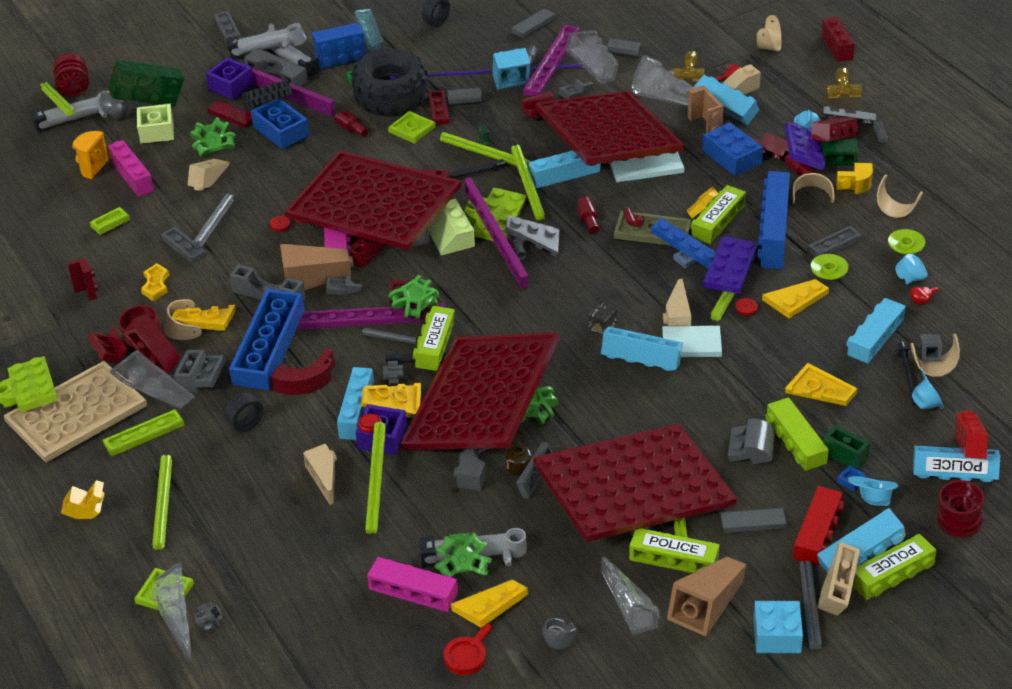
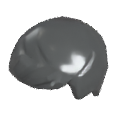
M110 93L100 95L101 99H99V102L104 108V113L117 121L125 117L128 110L127 100L114 99Z
M559 618L548 619L542 628L545 642L553 649H566L573 644L576 638L577 628L574 627L573 623L569 622L566 624L565 621Z

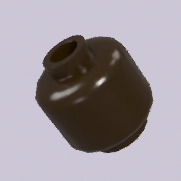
M521 445L509 448L505 455L507 470L514 475L520 476L532 459L531 451Z

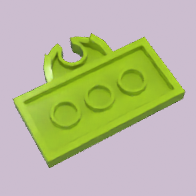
M493 187L489 197L483 199L506 239H508V233L505 232L507 216L519 217L527 195ZM468 201L464 214L470 224H474V237L493 241L471 201Z
M45 356L36 357L28 362L14 364L12 367L7 368L10 378L0 382V404H3L4 408L17 404L19 412L22 413L58 401Z

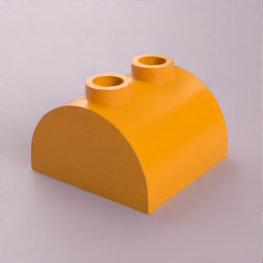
M86 132L73 141L72 147L76 150V163H79L81 174L86 178L93 179L109 160L103 132Z

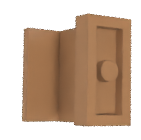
M704 85L689 89L688 118L692 121L703 117L706 120V133L723 126L724 106Z

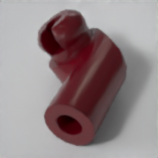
M631 209L623 211L627 224L635 227L644 225L645 217L643 215L640 217L639 214L634 217Z

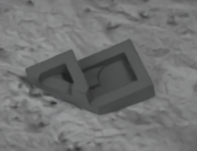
M575 79L574 85L560 87L559 94L566 99L580 97L589 92L594 87V83L583 84L580 80Z
M346 275V279L327 277L326 294L342 295L361 291L362 285L360 283L355 284L349 275Z

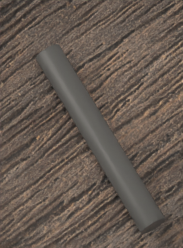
M363 328L362 335L414 345H417L418 337Z

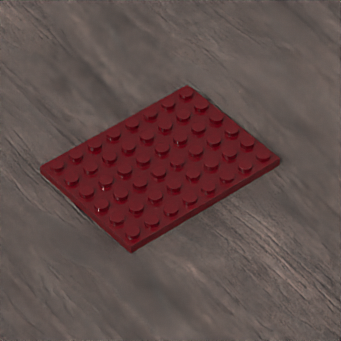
M629 90L535 103V109L579 158L589 166H595L599 163H612L619 160L627 161L632 158L642 159L646 156H660L666 153L675 154L679 151H684V144Z
M339 150L284 212L287 218L410 250L461 188V181Z
M559 333L455 337L400 443L402 449L509 448L560 340Z
M680 424L533 458L534 466L585 542L737 504V497Z

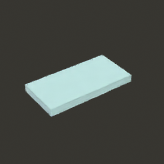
M678 152L675 154L666 153L660 156H646L642 159L632 158L627 161L619 160L609 163L616 182L684 173V166Z

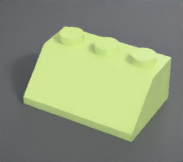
M450 200L426 229L440 255L475 247L472 225L457 200Z

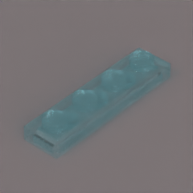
M371 9L355 11V17L364 32V39L368 49L377 50L383 48L384 41Z

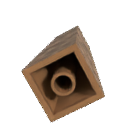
M280 244L285 279L288 277L303 281L305 290L326 284L327 277L343 278L346 275H351L350 267H354L353 258L348 255L347 249Z
M725 557L676 581L673 584L667 620L707 636L743 583L746 564Z

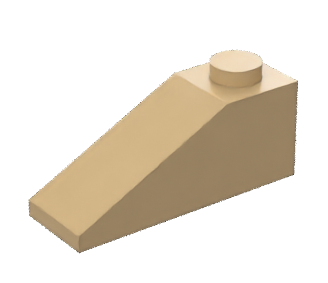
M750 64L737 69L723 83L735 91H741L745 95L760 89L761 72Z
M211 159L190 165L188 186H193L195 190L200 191L211 187L229 166V162Z
M678 279L666 304V313L662 314L663 324H667V326H691V312L683 279Z
M323 444L303 452L305 467L331 505L334 504L335 461H337L334 451L329 450L327 445Z
M843 542L838 543L821 590L818 603L819 609L838 616L848 606L860 549Z

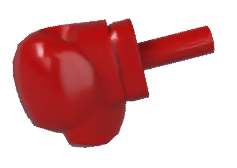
M729 65L728 70L724 71V75L715 79L717 81L727 79L741 67L739 65Z
M914 287L910 291V297L917 305L927 304L931 300L932 293L938 292V288Z

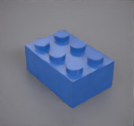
M359 23L312 32L314 54L318 59L320 70L357 62L366 55L364 32Z
M280 98L251 110L253 127L281 149L310 136L308 119Z
M729 122L703 134L702 151L734 176L762 164L763 146Z

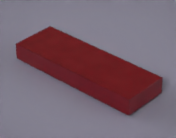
M444 90L429 91L428 99L432 121L435 122V125L450 124Z
M217 100L207 108L209 114L243 128H247L252 124L251 113Z

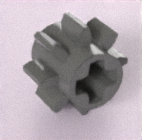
M388 361V365L383 366L384 380H389V384H399V379H404L403 365H398V361Z
M209 602L197 607L199 612L195 614V621L199 627L207 631L220 626L218 620L222 619V612L217 605Z

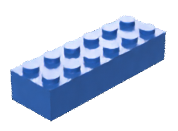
M768 171V178H764L758 245L759 248H762L758 249V260H761V268L783 269L790 172Z
M266 289L229 368L232 385L270 390V376L281 365L305 311L302 293Z

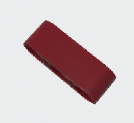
M360 237L351 247L353 265L356 267L366 266L386 244Z

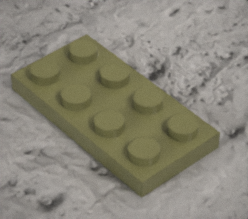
M621 211L614 231V239L670 245L650 232L652 226L661 217L689 235L692 219L632 212L634 217L639 214L640 217L642 215L645 217L644 225L635 227L627 224L623 211Z

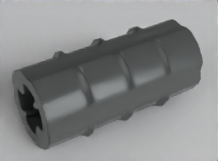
M610 38L607 52L639 58L642 52V43Z
M480 87L447 90L448 105L482 102Z

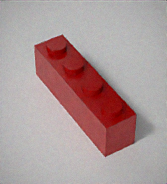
M970 410L956 413L955 438L964 457L986 459L988 433L978 415Z
M820 486L817 487L794 545V560H809L812 565H819L817 554L828 548L826 544L832 541V528L836 529L839 516L837 515L838 513L842 514L845 502L842 501L843 492Z

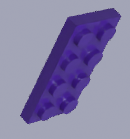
M786 122L784 131L790 159L823 170L825 161L819 140H811L812 128L807 129L801 127L798 123Z
M723 236L703 281V288L740 294L757 253L758 242Z

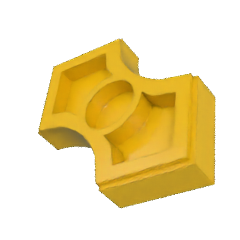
M711 187L698 197V200L687 209L691 218H694L703 211L708 203L718 195L714 187Z
M156 263L143 272L144 277L147 279L146 284L141 288L143 295L152 301H156L168 293L164 281L170 276L169 270Z

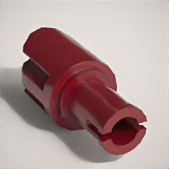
M349 111L339 112L334 117L335 122L348 132H356L362 138L366 137L369 133V129L360 124L359 118Z
M786 155L784 159L786 165L798 176L815 173L810 166L791 160L790 155Z
M581 197L577 202V211L580 219L587 225L590 234H596L600 228L596 221L598 214L590 198Z

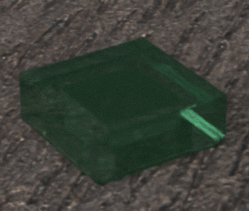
M483 123L478 124V140L482 145L489 146V131Z

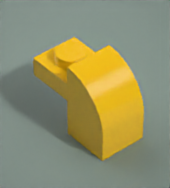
M854 163V172L837 171L836 190H854L855 194L868 191L872 184V163Z
M96 480L88 492L72 486L64 498L61 514L75 519H92L98 516L105 494L102 492L104 483Z

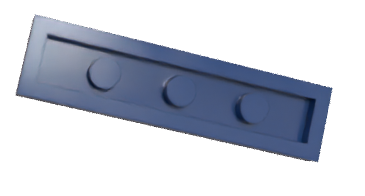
M660 217L652 226L650 232L709 269L716 252Z

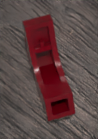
M325 349L317 361L306 368L295 369L279 365L270 376L272 391L287 395H302L324 387L332 379L331 370L335 366L333 351Z

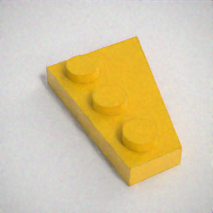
M814 279L763 294L762 300L786 317L791 318L829 294V288Z
M228 305L229 308L218 309V306H212L211 309L202 311L200 308L176 309L172 318L181 324L195 325L201 329L225 331L236 308L235 305Z
M807 363L787 385L785 393L847 406L857 394V388Z
M414 383V385L409 386L398 384L392 387L387 385L364 386L362 389L361 407L366 408L368 404L402 409L406 411V417L414 418L420 406L421 383Z
M510 580L451 604V609L456 614L482 628L526 597L528 589L522 584Z

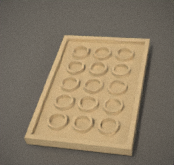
M102 361L55 387L58 401L22 413L16 408L3 416L5 422L45 462H48L146 407L147 402L105 361Z

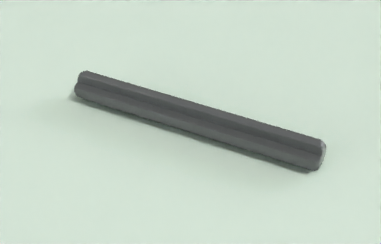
M225 194L194 238V247L201 248L233 203L234 196L232 194Z
M803 560L800 562V574L809 648L811 650H819L822 642L812 563L809 560Z

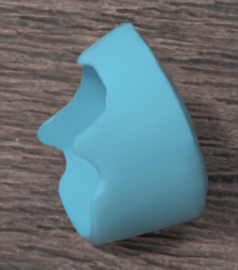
M906 254L895 266L898 277L904 279L906 285L923 280L928 276L924 264L914 254Z

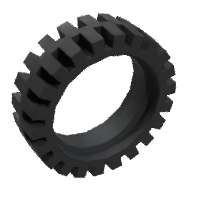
M288 79L241 95L247 109L292 94V89Z

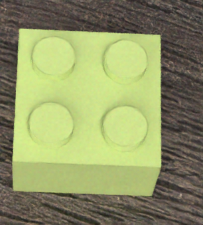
M171 104L137 108V129L140 144L174 140Z

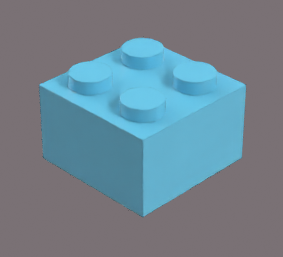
M526 48L494 53L492 75L497 89L528 83L531 63Z
M755 601L754 631L756 653H801L803 633L800 601Z

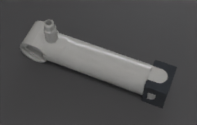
M294 23L285 29L245 38H241V36L232 37L227 44V49L232 59L235 60L243 58L244 54L251 53L257 48L266 50L282 46V49L285 50L289 44L298 46L304 43L307 37L301 25Z
M270 24L269 30L264 33L275 31L274 25ZM291 44L285 50L282 49V46L270 48L271 51L281 58L306 68L307 78L319 73L318 59L313 55L307 56Z
M103 91L97 97L70 104L75 112L70 117L59 107L43 111L42 108L33 110L31 114L34 126L38 133L49 131L50 126L100 113L105 118L107 114L104 113V108L100 105L99 99H101V94L110 92Z
M512 528L502 534L476 536L479 540L487 542L486 546L478 554L485 556L503 555L506 566L512 564V557H522L527 551L526 533L520 528ZM434 536L419 538L422 568L434 567L437 562L446 558L436 550L437 546H441L445 540H435ZM472 544L468 545L472 550H475L476 547ZM451 546L447 552L450 553L454 547Z

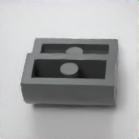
M187 350L174 374V378L185 390L199 393L201 387H214L226 363L224 355L207 356L204 350Z
M754 418L748 419V424L745 426L733 427L731 429L728 450L730 462L750 459L752 464L772 461L775 438L773 427L766 421Z

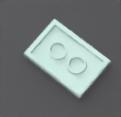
M662 326L663 338L683 342L681 357H722L720 326Z

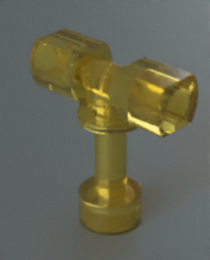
M689 51L685 54L684 62L686 65L683 68H672V80L683 81L684 78H693V81H699L705 75V69H698L693 66L697 63L698 59L695 52Z
M844 67L839 68L836 71V79L840 83L838 85H828V98H840V95L849 94L850 97H862V84L851 85L847 81L850 77L849 70Z

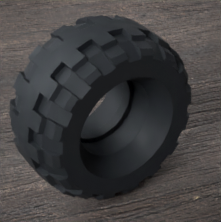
M385 48L379 51H372L360 58L352 71L351 82L354 98L362 109L372 112L374 115L392 117V115L399 116L406 112H411L416 109V106L422 104L428 92L426 67H424L423 62L417 55H413L412 52L407 50ZM390 76H395L397 79L390 80Z

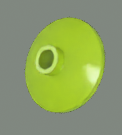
M901 229L890 234L888 244L898 253L915 254L924 249L925 239L916 231Z
M823 254L812 260L811 270L820 278L834 280L846 275L848 263L838 255Z

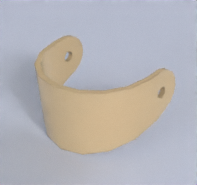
M770 15L766 19L765 28L760 29L757 33V48L779 52L782 44L780 23L776 16Z
M808 173L798 177L794 182L792 204L795 203V192L806 186L824 189L829 194L831 203H834V188L832 182L827 177L817 173Z
M885 174L878 187L877 203L886 215L894 218L904 217L914 209L921 199L923 192H920L915 203H898L887 194L885 189L887 175Z
M176 300L167 307L163 332L169 338L189 340L201 335L202 330L199 326L181 324L172 318L176 309L195 308V303L192 300Z
M953 334V346L947 353L941 356V361H921V358L916 355L914 344L910 343L918 368L929 376L941 377L950 373L957 365L960 349L956 334Z

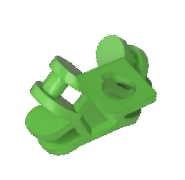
M216 117L213 124L205 126L197 122L195 130L190 133V136L196 140L191 147L199 152L198 155L200 157L223 149H233L235 147L233 140L236 138V134L226 132L229 123L220 121L218 117ZM217 127L222 129L220 133L216 132Z
M418 274L415 279L406 285L391 291L389 299L393 301L392 307L394 310L401 309L406 305L404 317L415 316V319H419L420 311L426 307L432 309V306H438L436 299L439 297V291L435 288H430L431 280L425 281ZM410 302L417 303V309L409 308Z
M537 387L521 423L526 417H535L536 421L542 425L545 423V419L554 416L551 407H555L558 404V399L554 396L555 392L552 387ZM539 406L544 410L542 413L539 412Z
M468 532L446 535L441 546L438 545L436 548L446 558L436 563L434 567L436 570L439 569L442 575L450 577L455 573L471 571L488 575L487 567L488 563H491L492 558L478 554L483 550L487 542L479 540L474 532L471 534ZM472 544L476 547L475 550H472L468 545ZM451 546H453V550L450 553H448L447 551L450 549ZM476 559L480 560L479 567L474 566ZM449 562L453 567V569L449 570L446 565Z

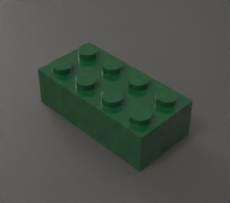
M116 59L108 89L114 99L158 105L171 104V106L175 107L184 77L179 68Z

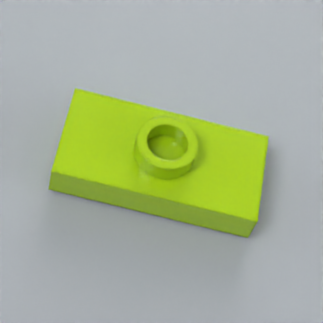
M118 207L91 221L90 226L101 235L129 221L130 216L122 208Z

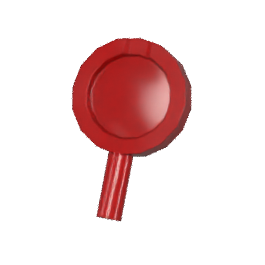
M487 623L474 638L459 637L449 642L444 649V663L447 669L458 675H471L483 668L486 662V652L481 642L492 630V626Z

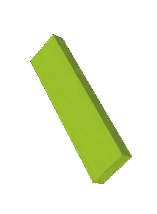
M175 409L103 440V444L112 457L183 427L184 421Z

